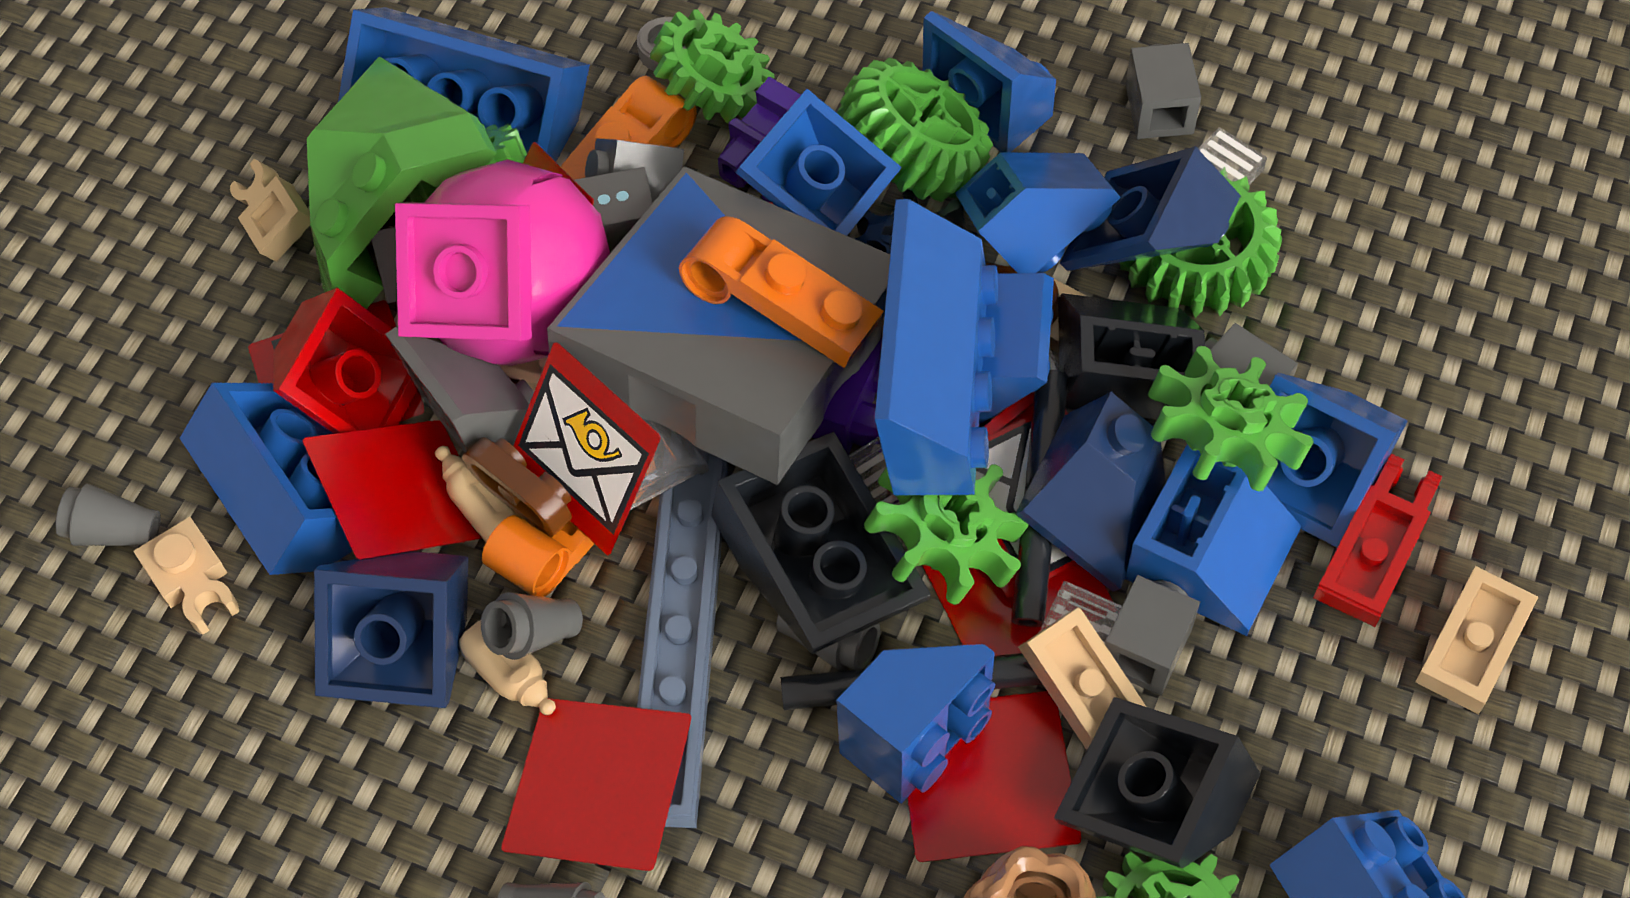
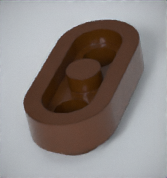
M481 437L462 455V459L469 471L490 493L546 535L553 537L572 519V515L566 506L572 499L563 485L546 472L537 477L528 470L525 459L505 439L499 438L494 443L485 437Z

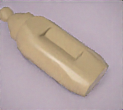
M441 446L435 451L436 458L443 461L442 478L446 482V491L450 499L485 542H487L493 530L504 519L511 515L519 516L490 493L473 476L462 457L451 455L450 449L447 446Z
M481 620L465 631L459 639L458 645L463 658L499 695L511 701H519L523 706L539 707L544 715H550L555 711V702L548 699L547 682L542 678L540 663L532 654L512 660L503 655L493 653L483 640Z

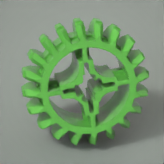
M888 58L885 62L873 60L868 67L862 68L858 76H853L844 90L845 95L840 101L841 105L837 114L902 167L891 180L896 184L900 192L906 189L912 190L916 197L922 200L927 196L939 202L944 201L947 197L957 199L958 197L955 193L985 167V164L990 159L989 151L993 143L989 136H987L990 130L985 122L978 119L980 111L978 108L969 106L965 101L966 95L953 90L949 86L948 80L941 81L933 76L931 69L922 71L913 62L906 61L904 64H901L893 58Z
M1224 166L1219 172L1241 197L1230 217L1229 228L1219 243L1172 254L1119 262L1120 270L1129 271L1128 279L1130 280L1131 288L1146 287L1145 295L1147 296L1148 304L1159 298H1165L1168 300V307L1190 306L1195 318L1202 312L1203 306H1210L1219 316L1227 310L1229 302L1243 308L1245 303L1249 301L1251 294L1260 295L1261 290L1266 287L1268 277H1271V274L1275 272L1279 260L1277 253L1280 250L1282 236L1280 235L1281 229L1277 227V209L1266 207L1265 191L1248 192L1250 186L1247 176L1233 182L1228 179ZM1236 237L1244 249L1237 256L1229 249L1230 240Z

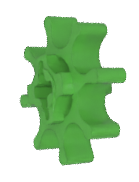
M1198 346L1185 371V376L1179 374L1170 366L1163 365L1160 367L1148 393L1152 400L1169 405L1162 408L1151 431V437L1157 442H1163L1171 438L1183 439L1193 451L1199 450L1201 455L1192 473L1200 480H1206L1215 463L1220 461L1225 467L1238 466L1247 475L1250 487L1255 491H1263L1278 465L1276 459L1286 464L1289 468L1297 470L1300 468L1314 442L1311 436L1291 429L1295 427L1308 403L1307 397L1301 393L1287 397L1277 396L1268 384H1260L1259 378L1266 363L1258 357H1253L1245 373L1239 374L1236 368H1220L1214 362L1211 350L1205 346Z
M996 464L990 465L982 478L975 480V495H895L900 505H893L883 501L876 504L864 523L865 529L869 533L883 531L894 533L903 540L908 549L892 571V576L895 580L899 582L906 581L916 566H931V569L938 570L944 576L947 583L946 599L954 605L959 604L974 585V579L969 568L979 569L986 573L997 587L1002 588L1007 585L1019 570L1021 563L1017 558L1005 552L997 539L1016 542L1028 528L1029 524L1024 522L1015 513L1004 512L997 508L993 499L990 498L989 493L1003 475V470L1000 466ZM886 467L878 478V483L881 487L893 493Z

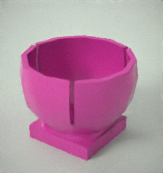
M508 159L463 171L444 180L424 203H395L398 336L439 338L444 345L456 352L498 365L513 366L548 358L547 328L610 255L600 213L570 179L562 177L563 175Z

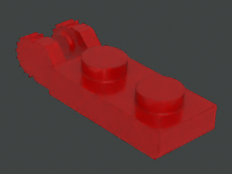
M1392 453L1375 486L1371 485L1355 512L1313 597L1373 627H1376L1431 514V511L1427 509L1443 477L1429 470L1427 475L1421 478L1417 486L1413 503L1395 496L1389 492L1391 488L1397 485L1404 470L1402 465L1405 459Z

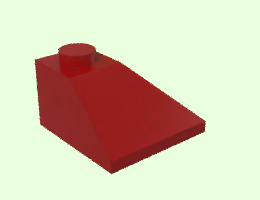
M339 288L303 301L274 349L273 391L333 434L399 425L417 389L386 336V333L392 330V328Z

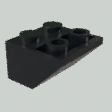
M1061 293L1058 300L1059 371L1068 375L1065 408L1076 410L1112 392L1141 417L1158 419L1162 408L1169 405L1152 400L1148 393L1160 367L1163 365L1170 366L1176 372L1185 376V371L1198 346H1205L1204 330L1181 308Z

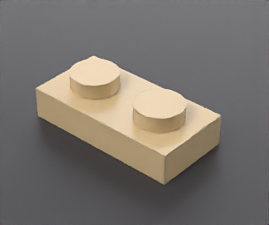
M1475 566L1415 682L1479 715L1505 666L1538 596Z
M1080 607L1068 612L1018 647L1086 750H1088L1113 697L1146 707Z

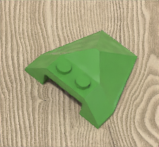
M381 57L374 61L307 137L310 226L324 292L339 288L365 309L370 306L384 289L381 277L366 246L395 212V203H402L421 180L438 188L444 180L460 172L488 165L497 154L478 117L449 101L448 98L430 89L413 76Z

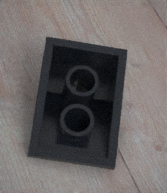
M834 431L808 442L778 485L746 470L718 480L711 513L714 522L742 571L811 654L930 599L931 593L916 568L913 569L904 582H899L892 576L893 569L906 552L896 534L887 531L869 533L865 529L864 523L877 503Z

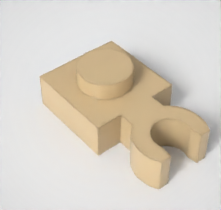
M253 159L250 163L251 169L255 173L252 185L247 188L233 181L230 185V191L235 199L248 205L238 219L258 252L277 262L310 226V211L293 184L280 178L274 169Z
M191 517L186 518L133 551L170 608L182 602L184 615L198 633L203 635L210 631L202 618V612L207 605L219 602L224 604L232 616L239 612L238 603L230 589L224 583L217 581L226 575L227 571Z

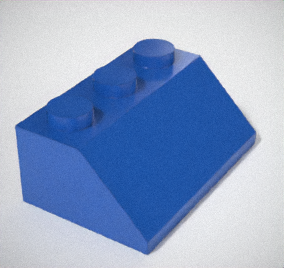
M211 383L180 436V440L269 575L313 572L319 565L335 563L353 552L303 444V439L306 437L333 433L274 392L273 383Z

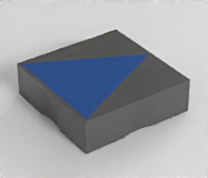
M684 166L547 328L549 353L553 343L558 342L642 419L663 425L683 436L695 447L778 485L822 423L828 404L836 391L847 379L859 371L883 337L890 254ZM729 216L742 220L769 239H775L884 311L877 326L845 368L734 295H731L722 304H712L698 298L685 286L679 273V265L717 219Z

